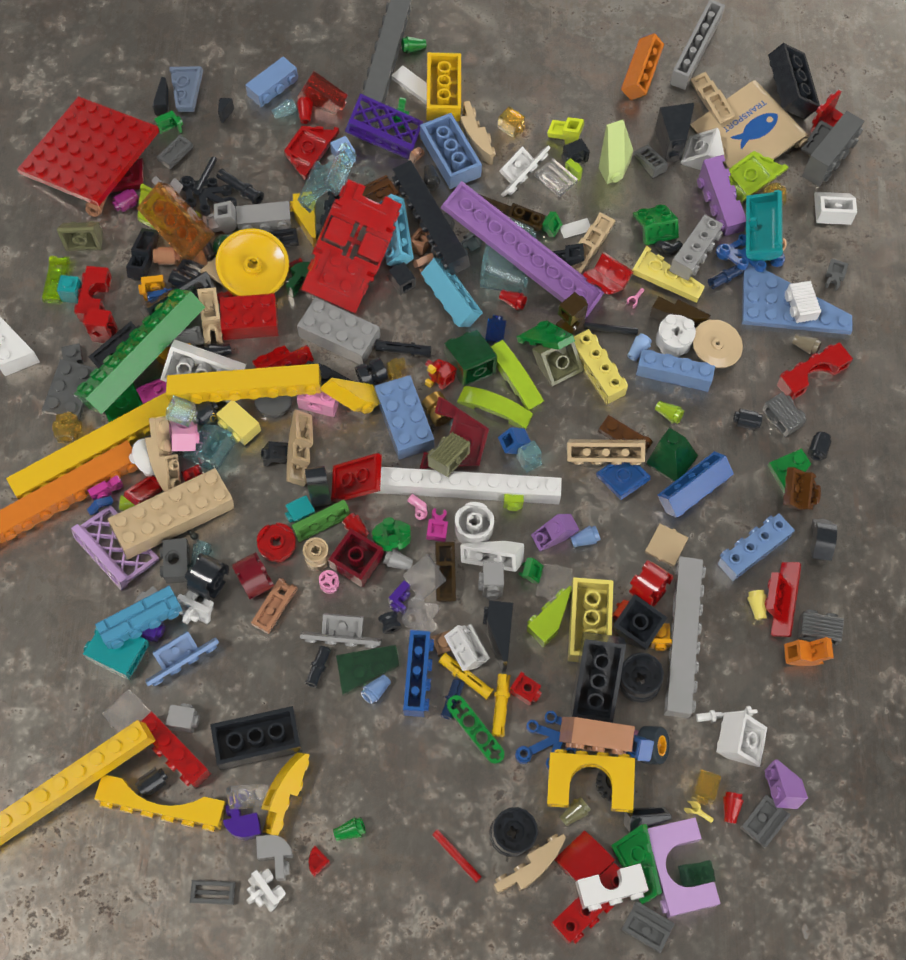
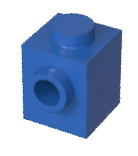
M510 427L498 437L506 454L519 455L532 445L524 428Z

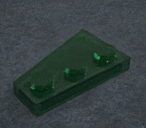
M396 645L336 655L343 696L353 689L365 685L368 681L399 667Z

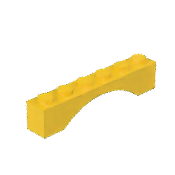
M105 775L100 779L94 798L100 803L99 806L112 809L113 806L120 807V811L132 814L133 811L141 812V816L153 818V815L160 816L162 821L173 823L174 820L182 821L181 825L194 827V824L201 825L203 830L214 832L215 829L221 830L226 812L225 801L202 797L194 802L183 805H159L138 796L122 778Z

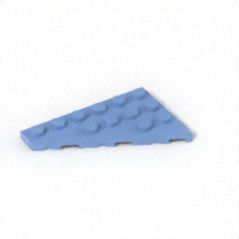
M748 264L747 269L743 270L742 324L851 335L852 315L818 297L817 300L821 309L818 319L796 323L795 318L791 317L790 303L785 299V291L789 284L792 283L767 270L757 272L751 264Z

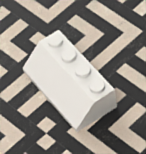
M174 339L160 380L167 382V375L245 369L246 364ZM224 400L223 402L229 403L231 400Z

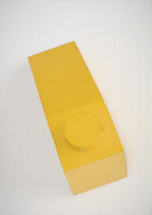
M314 193L293 194V201H290V212H294L295 220L312 246L315 247L317 233Z
M331 378L320 387L322 392L355 412L367 414L380 404L372 384Z

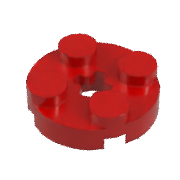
M286 524L266 525L257 535V547L262 557L272 562L281 563L293 554L296 548V538L293 530ZM279 538L281 544L279 546H273L272 540H277Z

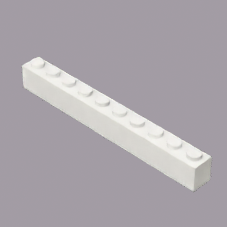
M381 467L380 491L374 493L414 494L415 496L504 501V494L524 495V502L559 504L561 498V478L453 471L449 477H446L436 470Z

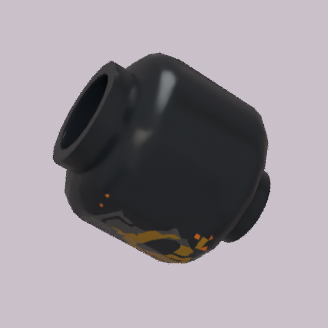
M206 401L195 404L192 407L193 412L191 415L199 426L201 424L208 426L218 419L216 414L220 408L215 402Z

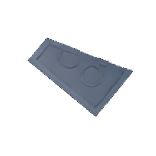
M169 67L176 109L178 112H194L203 74L202 67Z

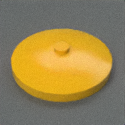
M254 228L239 230L228 236L217 251L216 271L218 278L225 289L235 296L276 293L282 287L288 275L289 259L287 251L280 240L267 231Z

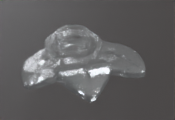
M416 595L409 600L408 609L402 615V622L407 628H417L419 631L433 632L438 628L432 619L437 614L439 605L424 603L422 595ZM413 615L415 621L410 622L408 616Z

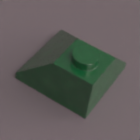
M669 427L653 450L646 465L670 481L675 482L689 470L697 459L698 454L686 437Z

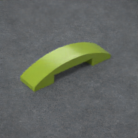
M464 386L457 403L471 409L477 407L509 420L508 424L524 428L525 430L533 416V413L516 402L476 387Z

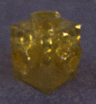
M69 412L56 414V421H53L52 430L58 443H72L78 440V435L82 431V423L78 420L76 414Z

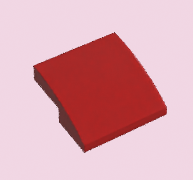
M584 830L554 861L576 882L583 878L595 875L600 876L615 862V859Z

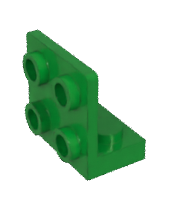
M660 204L653 208H643L633 212V217L642 226L643 243L645 245L654 244L659 240L667 241L679 238L678 218L666 205Z

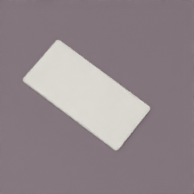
M588 218L562 225L560 230L563 237L568 238L586 233L590 223Z

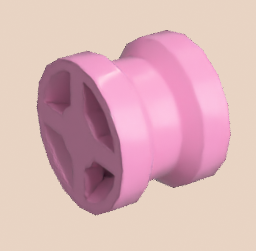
M326 570L320 574L319 584L321 590L328 594L338 590L339 579L334 571Z

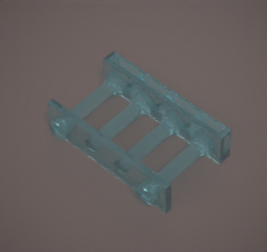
M346 142L340 145L335 158L324 166L318 161L314 163L298 198L301 206L309 213L312 212L320 196L330 191L336 197L339 195L342 186H344L357 156Z

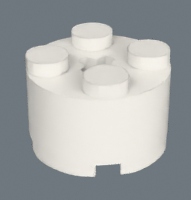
M667 315L660 323L656 335V345L660 348V352L662 354H671L674 357H680L688 353L696 334L694 322L681 315Z
M469 502L465 504V506L457 511L455 516V534L458 541L461 543L489 541L493 534L494 515L483 503Z

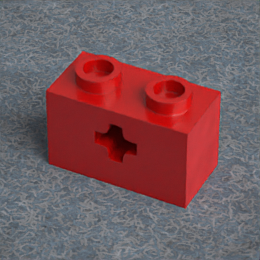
M88 308L87 314L83 317V325H85L92 342L105 343L118 332V327L112 313L108 310Z

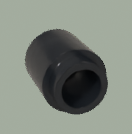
M740 408L739 411H735L733 422L736 423V427L751 430L759 429L762 423V414H758L757 411Z
M819 431L813 436L808 450V454L813 460L821 461L827 458L831 445V436L828 433Z
M154 767L138 778L139 781L135 785L143 797L151 796L167 784L165 780L168 777L162 768L158 770Z

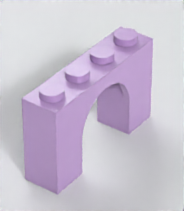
M696 818L648 828L662 890V900H660L662 913H666L667 918L721 904L714 882L695 887H683L676 884L667 873L666 858L671 849L695 843L702 839Z

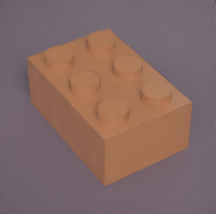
M562 717L559 742L566 743L565 747L584 749L585 747V750L604 752L605 750V753L623 755L625 751L632 752L635 726L578 717Z

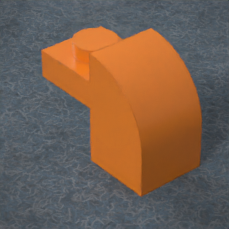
M828 637L811 642L796 640L784 644L786 664L815 666L824 664L823 661L834 658L832 640Z

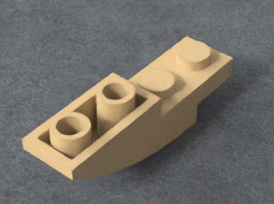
M470 101L463 102L464 116L461 117L460 128L475 154L488 165H493V157H496L494 147L490 145V133L486 132L485 127H480L479 121L475 119V108L471 106Z
M168 416L149 418L151 437L145 438L153 472L165 492L180 485L181 479L178 454H172Z
M554 834L546 839L547 844L542 847L537 844L528 850L529 854L526 856L528 865L524 862L514 868L515 872L507 876L505 873L495 879L496 883L493 885L496 894L498 895L515 884L519 891H522L536 881L556 858L566 839L565 835L558 836V834Z

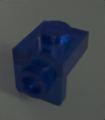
M492 315V318H488L485 340L496 342L504 340L507 320H503V316Z

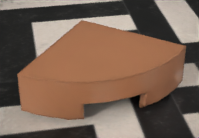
M421 147L415 148L411 151L409 160L412 163L417 162L425 155V151Z

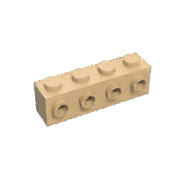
M569 439L567 442V462H572V464H584V462L603 464V462H611L613 465H619L622 462H630L631 465H640L641 462H645L646 440Z

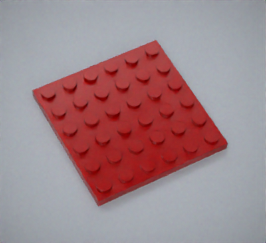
M78 96L17 168V171L28 178L100 206L160 130L156 125Z

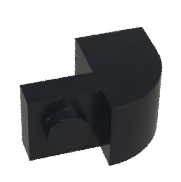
M813 519L811 524L813 531L810 546L811 556L815 559L832 561L837 542V524H833L832 521L827 519Z

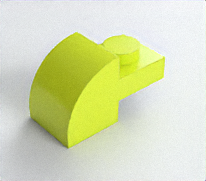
M567 117L566 121L552 120L547 132L548 137L564 139L565 144L574 142L581 135L584 119Z

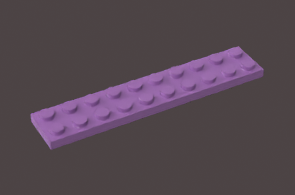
M461 181L441 206L442 210L561 302L574 292L579 296H583L588 303L586 318L604 294L600 288L587 282L582 274Z

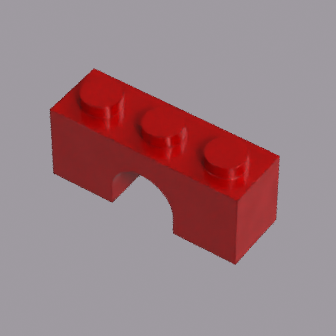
M86 266V271L82 274V288L78 290L79 300L78 304H75L74 313L80 322H83V317L87 314L88 308L105 310L102 300L93 297L99 292L109 293L112 276L106 267Z

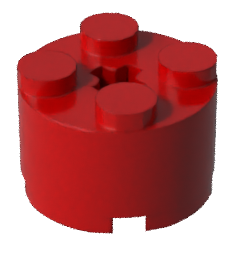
M647 560L642 567L643 571L640 575L636 574L630 582L632 587L629 593L632 596L635 594L649 605L655 606L666 593V583L671 584L673 575L654 562Z

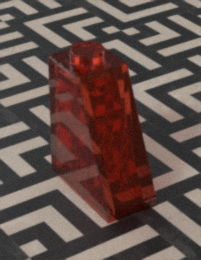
M313 71L297 99L309 97L313 102V106L335 115L338 110L342 111L346 106L347 102L345 99L348 94Z

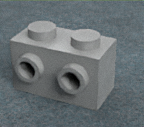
M483 562L482 572H479L478 590L482 591V597L496 600L503 595V562Z

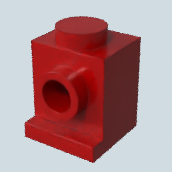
M521 671L511 686L509 693L530 706L533 701L537 703L543 692L540 691V684L524 675L525 673ZM524 687H530L531 691H525Z

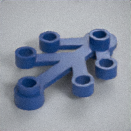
M745 234L739 235L738 240L731 244H720L716 247L719 259H730L740 270L747 269L748 264H751L757 272H764L767 264L765 261H753L747 258L746 247L742 250L737 249L740 246H746ZM784 253L779 258L770 260V264L774 267L783 266L785 261Z
M548 711L545 714L544 720L547 724L555 723L561 726L562 717L557 716L554 711ZM551 714L554 716L555 719L553 721H549L547 719V716ZM536 720L528 721L526 729L529 733H538L548 738L530 747H519L516 750L515 758L518 763L527 764L530 762L532 755L552 745L551 752L561 749L563 742H559L560 732L541 726ZM529 724H535L536 729L531 730L529 728ZM568 747L566 749L567 752L572 751L574 754H576V748ZM526 751L528 756L523 758L520 756V752ZM550 757L546 760V763H545L546 768H547L548 770H549L548 762L550 761Z

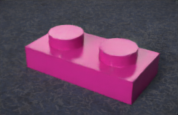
M159 378L136 388L143 404L165 393L167 382Z

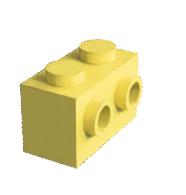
M231 400L216 414L218 418L217 424L224 431L227 429L231 433V437L237 443L240 441L244 446L261 431L259 422L235 401Z

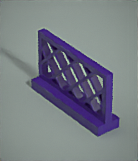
M360 94L345 132L409 159L423 121ZM364 101L368 103L370 107L363 109L360 102ZM376 110H384L385 115L379 116ZM372 111L375 118L368 120L365 113ZM361 114L364 121L361 122L354 119V117ZM392 117H400L401 122L395 123ZM388 118L391 125L384 127L381 120ZM377 121L380 128H374L370 123ZM413 123L418 125L417 129L410 130L408 124ZM404 125L407 132L400 134L397 127ZM393 128L396 135L392 136L386 130ZM409 135L412 143L404 141L402 137Z

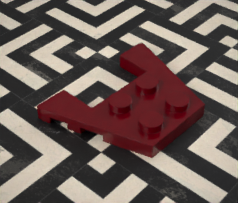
M439 396L434 413L453 418L450 433L453 432L470 442V453L458 467L479 466L489 428ZM424 451L420 469L431 468L428 466V452Z

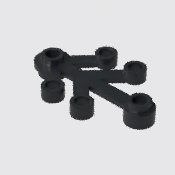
M183 176L179 182L183 185L181 190L185 191L186 194L185 204L187 208L193 209L196 207V199L193 197L192 191L199 180L195 181L191 176ZM216 178L207 179L204 186L208 188H203L199 194L200 214L207 216L211 213L207 199L215 203L231 201L236 208L237 200L234 197H225L223 199L215 195L216 193H221L223 196H230L232 194L231 186L223 185L218 187Z

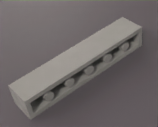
M709 0L673 70L670 81L671 85L686 90L722 19L725 8L724 4Z

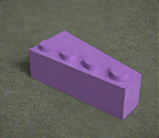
M720 155L703 161L697 184L704 193V199L710 206L712 216H715L716 220L723 224L721 231L725 237L744 231L746 216L740 200L736 201V188L730 184L729 169L724 168V155Z

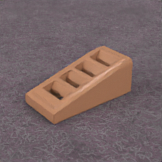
M421 228L410 237L413 253L420 257L430 246L426 238L427 233L423 234Z

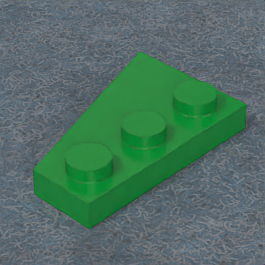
M547 320L539 322L537 326L516 336L518 343L528 341L530 345L534 346L540 343L543 347L558 350L575 342L571 333Z
M642 824L611 846L623 868L641 864L648 891L643 893L644 897L639 898L641 904H645L662 894L647 824Z

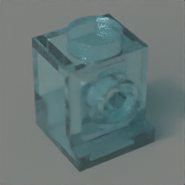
M535 440L518 448L517 459L526 473L543 464L541 461L542 452Z

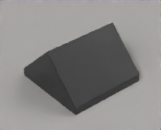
M634 594L612 627L620 637H624L627 644L646 650L668 617Z

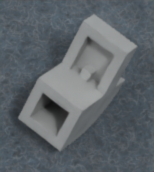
M231 201L214 204V213L203 216V230L205 234L218 231L228 234L236 228V208Z
M275 835L256 836L257 859L259 861L275 860L276 880L287 881L286 875L290 874L289 861H285V859L294 858L288 843L283 838Z

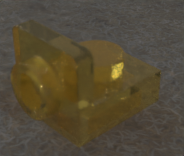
M395 358L387 362V373L390 381L403 377L401 370L405 369L404 358Z

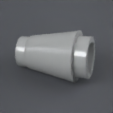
M393 548L392 551H387L383 563L387 564V567L409 571L413 559Z

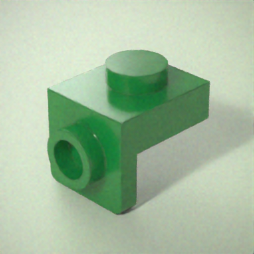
M173 110L154 118L160 134L175 127L179 133H183L181 127L183 122L179 115H175Z

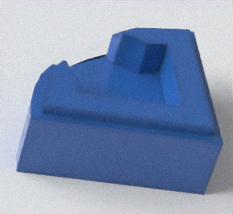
M111 496L94 500L87 511L90 515L99 513L98 509L104 506L108 507L114 500Z

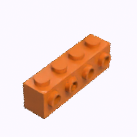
M655 33L640 38L621 87L623 93L630 100L647 95L664 47V43Z

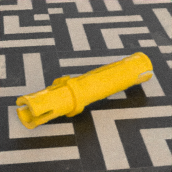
M447 652L438 661L439 664H442L452 672V676H457L486 700L494 691L493 688L489 687L469 670L462 671L459 663L448 655Z
M498 674L497 689L494 692V697L496 698L491 734L495 737H504L511 678V675Z

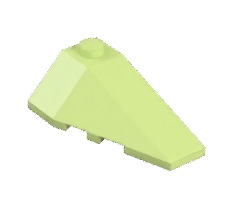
M623 120L606 125L599 170L607 184L623 179L631 162L633 147Z

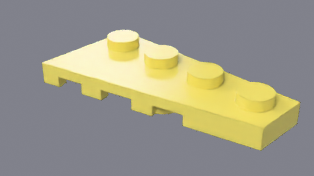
M646 246L633 268V275L697 303L705 286L692 277L687 281L670 272L671 265L664 261V257L659 254L655 255L651 252V248Z

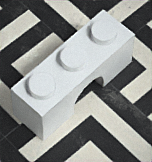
M641 864L619 869L617 871L619 886L614 890L606 889L601 884L599 875L577 880L575 884L582 909L588 908L589 911L601 909V904L607 902L610 903V906L623 903L622 899L626 897H631V900L644 897L643 893L648 891Z

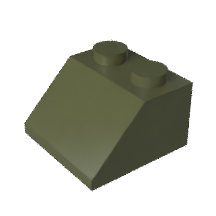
M99 222L62 223L57 228V233L66 251L102 250L103 231Z
M574 342L560 350L546 348L542 344L532 349L538 367L551 386L584 371Z

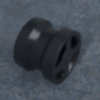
M396 611L387 612L378 617L379 622L383 626V634L394 633L402 628L401 623L397 620L398 614Z

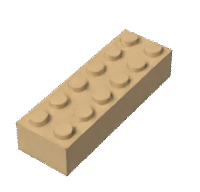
M216 468L107 519L128 560L163 543V540H170L234 509V503L228 489Z

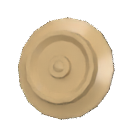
M707 320L700 323L695 329L693 349L703 362L714 365L715 368H727L734 365L741 357L743 350L742 339L737 330L730 324L721 320Z

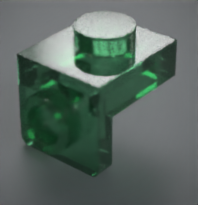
M711 860L678 866L683 887H695L716 881Z

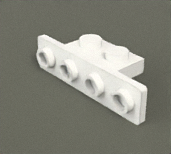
M549 145L541 150L535 158L522 146L499 170L510 182V185L502 192V197L507 194L512 195L517 190L516 185L518 183L522 184L528 178L526 174L528 172L532 173L538 167L537 162L539 160L542 162L549 155L547 153L551 148Z

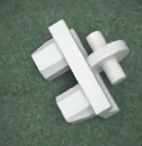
M188 591L185 595L179 594L177 600L182 608V611L179 613L184 616L183 623L188 624L191 620L194 622L199 620L208 625L214 607L213 601L204 599L200 604L196 602L198 595L191 591Z
M268 868L260 872L256 870L251 873V877L248 879L251 886L247 889L251 896L247 899L248 904L256 902L258 907L265 904L271 912L277 907L286 893L280 885L272 890L267 884L274 877Z

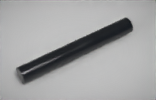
M214 156L210 158L193 190L196 195L201 193L217 162V158Z
M584 322L583 327L586 330L638 335V328L589 322Z

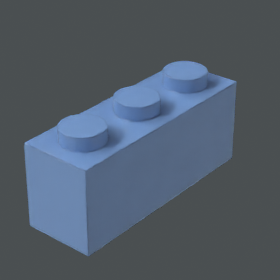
M283 56L245 85L247 96L262 107L298 80L297 68Z

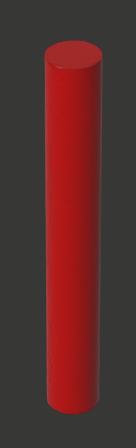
M439 830L432 834L438 843L476 883L482 878Z

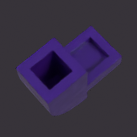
M236 795L228 797L229 803L225 804L227 816H231V818L223 820V823L230 834L240 840L256 839V836H263L257 812L242 816L239 798Z

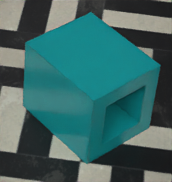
M61 275L57 292L62 302L78 303V290L82 288L79 277Z
M307 495L285 505L287 512L284 514L289 524L292 522L295 524L315 514V510Z

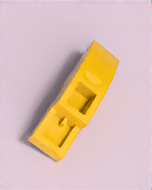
M296 753L274 778L261 807L262 810L268 811L263 833L278 836L282 830L284 814L290 804L289 797L290 795L298 796L303 787L302 779L304 772L309 766V754Z

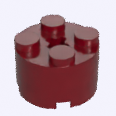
M256 552L231 565L249 599L274 587L271 578L266 572V568Z

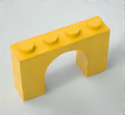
M562 749L550 752L547 807L569 808V790L572 777L583 768L594 767L602 770L611 781V811L632 813L634 804L635 758H630L631 755L629 754L612 757L609 756V753L598 752L597 755H588L586 751H576V754H569L567 750Z

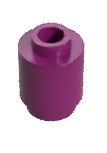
M127 189L114 196L112 204L117 212L120 210L123 213L136 206L139 202V197L134 189Z

